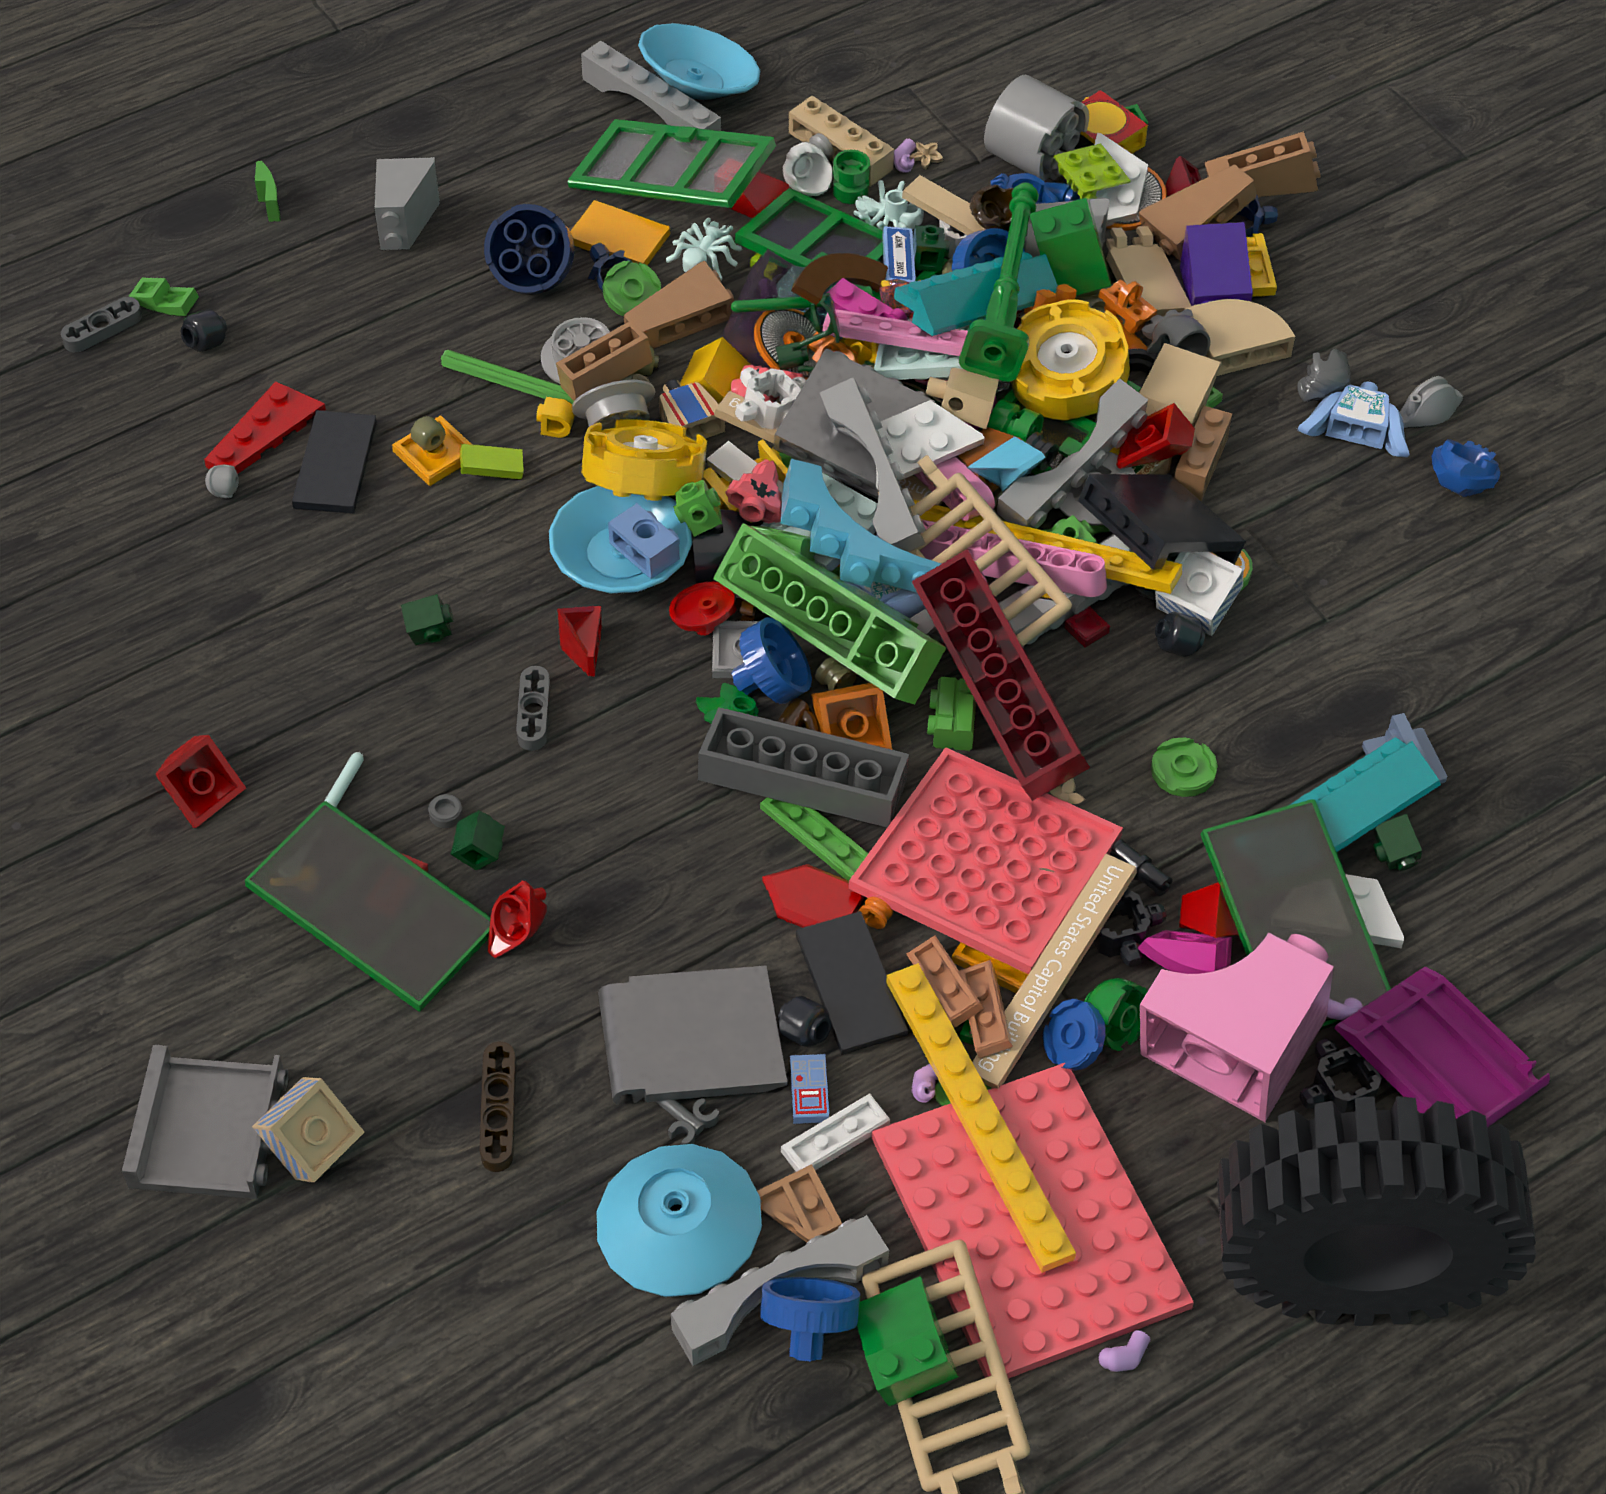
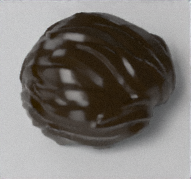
M989 185L978 190L972 196L969 205L971 214L983 228H998L1009 231L1012 219L1009 203L1012 200L1011 195L1014 188L1003 189L999 185Z

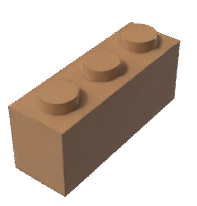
M631 320L558 361L556 366L561 388L575 401L585 392L607 383L620 381L653 361L648 337Z
M1203 405L1194 426L1195 433L1192 447L1182 454L1175 472V479L1200 501L1204 497L1228 440L1232 413Z

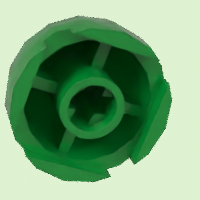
M1114 978L1103 981L1086 996L1084 1002L1091 1003L1104 1019L1106 1033L1104 1046L1121 1051L1124 1049L1120 1046L1126 1041L1132 1045L1140 1036V1003L1148 992L1145 987L1125 979Z

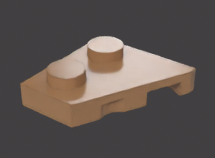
M812 1164L757 1191L760 1196L761 1211L805 1242L818 1235L826 1236L836 1231L842 1224Z

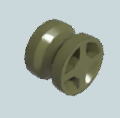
M829 657L817 669L815 679L821 685H827L828 691L851 687L855 682L856 673L848 667H844L842 663L834 658Z

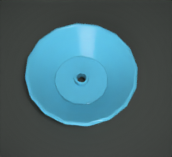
M676 23L654 25L641 33L638 46L647 63L666 83L692 99L708 100L744 93L759 82L761 71L754 58L739 44L718 33L697 26Z
M596 486L577 493L558 510L549 529L550 554L562 573L583 587L609 594L639 592L666 581L684 564L692 546V534L686 522L680 523L673 509L676 501L669 496H663L662 500L659 501L647 500L644 498V495L631 494L629 497H618L613 495V490ZM636 503L646 511H651L657 520L667 529H672L680 540V559L652 579L609 543L608 522Z
M695 1144L662 1146L632 1159L608 1183L597 1209V1242L610 1268L634 1288L663 1297L700 1294L729 1280L751 1257L762 1228L760 1196L747 1171L723 1152ZM678 1204L682 1206L678 1211L670 1210L673 1205Z

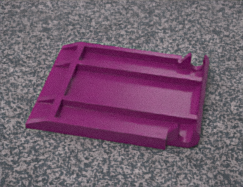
M1427 967L1420 969L1335 1026V1029L1403 1097L1416 1098L1417 1110L1420 1113L1427 1111L1436 1101L1454 1104L1456 1118L1473 1110L1486 1116L1487 1127H1489L1544 1088L1550 1081L1549 1073L1540 1080L1535 1078L1532 1070L1536 1066V1061H1528L1529 1057L1443 975Z

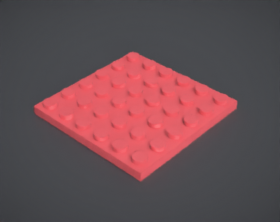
M945 747L849 880V889L867 898L872 896L884 900L892 910L1029 974L1105 854L1109 855L1113 844L1121 838L1123 827L1048 793L1032 801L1017 779ZM1040 868H1047L1053 870L1054 872L1041 870Z

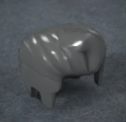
M1332 349L1326 361L1321 360L1319 352L1313 353V363L1307 366V375L1301 378L1297 385L1299 396L1303 402L1323 400L1335 392H1343L1345 387L1351 384V371L1346 352Z

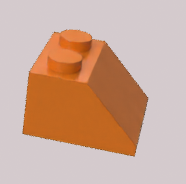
M872 683L811 694L819 732L892 750L883 690Z

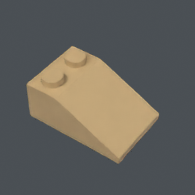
M1164 343L1139 392L1148 399L1147 416L1175 403L1190 423L1195 426L1203 405H1206L1222 363Z

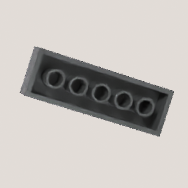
M718 707L698 753V780L888 827L892 822L907 781L909 754Z

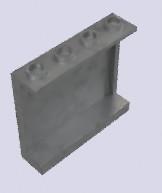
M826 348L774 435L773 448L796 460L819 465L822 467L823 473L878 500L879 490L876 488V465L873 456L862 444L836 429L828 415L820 392L854 377L859 387L865 385L872 400L871 403L867 404L870 412L875 410L880 421L929 400L934 403L935 401L922 391H914L905 387L895 378H887L877 373L868 365H860L850 360L842 352H834Z
M153 1045L122 1168L127 1187L130 1189L257 1199L260 1186H265L267 1182L268 1165L265 1164L267 1153L272 1154V1151L252 1126L279 1101L281 1090L285 1091L287 1088L288 1070L283 1069L280 1055H274L272 1065L175 1058L170 1056L167 1046Z

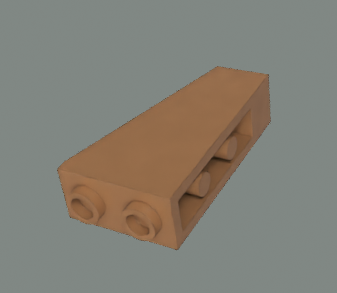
M1304 132L1204 162L1208 177L1235 164L1254 180L1258 197L1314 192L1318 190L1316 178L1321 177L1317 162L1312 161V159L1317 158L1313 141L1307 142Z
M1234 164L1138 212L1140 226H1148L1153 234V239L1159 243L1164 253L1167 255L1172 254L1181 261L1186 226L1222 224L1229 221L1257 197L1254 180Z
M703 261L624 314V324L632 320L648 337L649 345L657 348L732 319L731 304L734 302V297L730 289H725L722 285L718 273L715 270L712 271L706 261Z

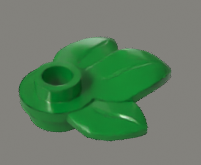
M722 684L720 697H696L697 707L705 714L704 720L712 723L718 707L758 717V708L754 699L748 697V694L746 695L744 692L739 691L736 686L731 684Z

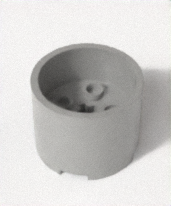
M1021 75L1005 88L990 113L984 134L985 148L993 155L1029 174L1039 177L1043 181L1048 178L1055 180L1061 174L1058 172V162L1054 159V155L1076 150L1074 148L1079 141L1081 131L1086 132L1088 128L1089 110L1085 104L1029 75Z

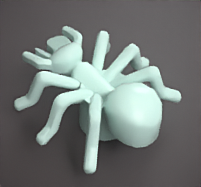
M879 180L880 203L865 195L862 198L858 197V200L855 202L858 211H854V215L858 216L861 220L864 219L870 225H874L885 215L884 220L877 223V227L883 230L884 226H888L889 221L893 222L894 227L915 229V225L920 226L923 222L924 210L912 203L908 204V201L902 198L904 181L899 182L897 190H891L885 195L884 183L882 180Z
M707 218L703 223V227L706 230V236L703 237L698 225L693 223L691 228L687 229V232L683 231L680 238L673 241V245H677L674 254L666 258V262L670 263L678 259L681 251L687 249L683 252L684 272H687L700 262L706 261L711 270L713 269L718 273L722 281L717 256L714 252L722 251L725 254L726 260L731 265L737 266V262L732 259L728 247L725 245L718 246L728 242L731 249L736 251L742 250L741 246L734 243L732 236L727 235L733 230V226L730 225L726 229V225L719 229L718 222L713 221L710 223V218ZM696 234L697 237H698V239H699V241L696 240V239H695L694 237H692L691 235ZM685 239H687L692 244H687L683 242Z

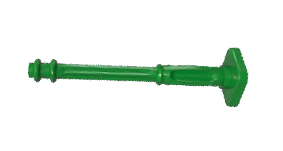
M1027 182L1017 185L1012 190V200L1009 203L1012 219L1000 278L994 283V291L988 303L985 320L979 319L971 323L959 356V365L964 370L1005 382L1013 381L1017 378L1029 346L1028 335L1021 330L1013 328L1017 315L1018 293L1020 289L1017 278L1030 218L1029 214L1036 212V202L1039 198L1037 189Z

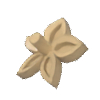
M916 142L917 152L909 156L910 160L913 158L914 161L921 160V166L925 170L929 167L930 162L939 163L943 161L942 155L937 151V143L923 145Z
M1073 778L1065 782L1062 787L1058 786L1050 791L1053 796L1070 804H1080L1086 800L1080 794L1073 793L1075 791Z

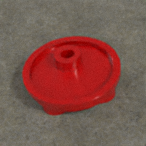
M719 582L698 583L684 589L674 597L669 607V614L672 621L681 629L696 631L698 635H708L714 631L716 626L726 621L736 612L734 592Z

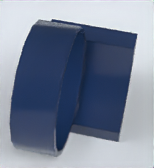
M1257 194V197L1249 203L1248 207L1245 206L1237 213V215L1244 216L1253 222V225L1245 230L1246 237L1259 233L1261 223H1274L1278 218L1276 207H1260Z
M599 242L589 250L595 264L588 278L594 280L597 275L598 286L603 291V281L600 276L601 270L609 267L612 268L620 262L631 260L624 257L625 251L619 250L609 256V250L604 244Z

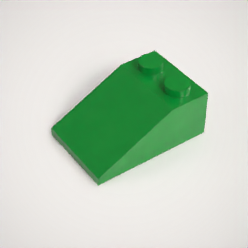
M1088 198L1029 214L1040 255L1046 254L1057 285L1066 284L1076 289V296L1111 287L1091 203Z
M921 1276L859 1302L857 1326L865 1358L876 1389L889 1407L959 1377Z

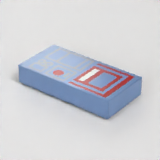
M825 1054L790 1056L793 1124L821 1123L829 1118Z

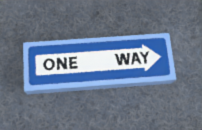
M884 226L882 234L884 265L888 266L885 280L892 281L895 289L915 281L913 232L909 228Z

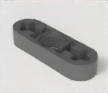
M123 297L66 325L61 331L65 349L70 352L84 351L137 324L142 318L140 304L135 298ZM106 321L109 323L102 328L94 327L98 322Z
M530 666L523 670L520 676L516 732L519 746L528 751L542 748L547 741L550 677L548 671L541 666ZM536 679L539 680L538 692L532 691L531 685L533 680ZM531 703H537L542 706V709L536 713H530L525 710V707ZM529 724L535 725L536 732L534 737H528Z

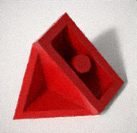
M601 606L558 608L561 649L588 676H595L603 627Z
M1219 882L1182 895L1180 928L1194 929L1213 938L1239 935ZM1245 903L1244 907L1249 917L1250 904Z

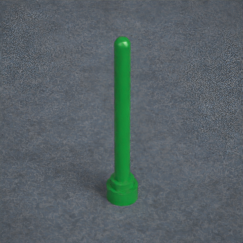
M870 286L858 287L873 296ZM803 297L734 301L731 304V309L735 313L810 308L812 303ZM821 300L819 301V303H818L817 305H815L816 308H817V307H823V306L820 304Z

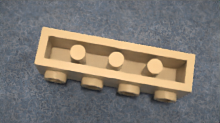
M814 96L809 97L789 111V133L802 142H809L810 138L817 133L824 135L831 142L834 150L833 156L829 159L833 162L835 156L844 150L854 149L865 153L870 159V187L893 170L894 148Z

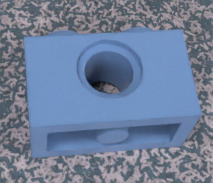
M638 503L608 522L609 543L650 579L680 559V540L677 534L672 529H667L651 511H646Z

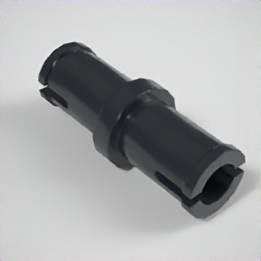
M1123 839L1113 844L1111 848L1113 851H1110L1109 855L1135 866L1137 873L1133 878L1134 880L1140 879L1155 891L1158 896L1168 891L1171 887L1169 884H1172L1173 879L1152 864L1151 858L1147 855L1141 856L1126 844Z

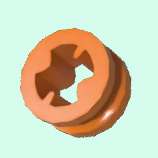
M873 896L868 897L865 900V905L859 909L862 912L865 923L876 929H883L887 924V920L893 915V910L884 900Z

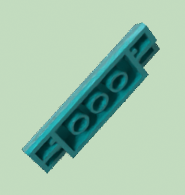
M1027 252L1022 253L1017 278L1020 287L1017 311L1034 306L1036 291L1045 289L1056 293L1058 286L1046 254L1033 257ZM998 257L992 261L977 263L967 268L955 269L946 274L934 275L928 279L913 281L907 285L896 287L894 299L914 312L912 323L931 336L971 325L975 320H985L988 303L994 291V283L1000 278L1004 257Z
M1395 737L1290 805L1315 799L1334 848L1338 852L1440 786L1441 783L1413 741L1405 744ZM1312 805L1303 811H1311ZM1306 818L1245 835L1234 840L1236 850L1255 865L1258 875L1266 882L1309 870L1323 861Z

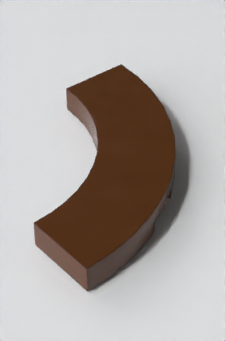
M828 254L808 264L796 278L791 291L817 305L822 299L824 292L844 278L852 284L870 286L873 291L878 293L882 288L881 281L885 280L888 266L869 257L857 254Z

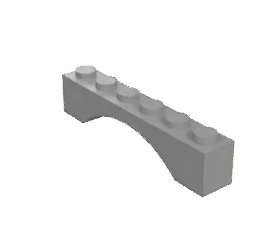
M601 40L581 54L583 80L601 92L610 90L629 94L653 109L667 125L721 131L720 116ZM694 139L690 143H681L698 154L707 141Z
M854 377L820 392L828 415L836 429L862 444L874 458L879 478V497L872 522L878 537L907 552L925 545L921 533L926 531L919 514L913 515L910 507L915 505L909 489H902L899 481L903 480L904 476L898 463H891L889 455L893 453L887 437L881 438L878 429L883 426L876 411L870 412L867 404L871 403L872 400L865 385L859 387Z
M1119 379L1100 397L1096 427L1083 448L1066 463L1051 471L1035 476L1018 478L998 498L997 514L1007 522L1035 529L1039 528L1045 521L1047 513L1053 507L1055 509L1059 508L1066 500L1067 493L1073 487L1079 488L1086 480L1087 473L1093 467L1099 468L1106 460L1107 453L1113 447L1119 448L1126 440L1127 433L1133 427L1137 429L1144 423L1148 415L1146 413L1148 399Z
M867 1215L858 1220H847L836 1231L826 1236H815L804 1247L794 1252H783L772 1263L762 1268L755 1267L749 1269L740 1279L728 1285L720 1284L711 1289L708 1295L696 1301L689 1300L680 1304L671 1313L672 1331L692 1366L727 1348L734 1331L744 1317L761 1302L762 1286L765 1282L777 1278L809 1277L857 1283L862 1280L864 1274L888 1265L889 1249Z

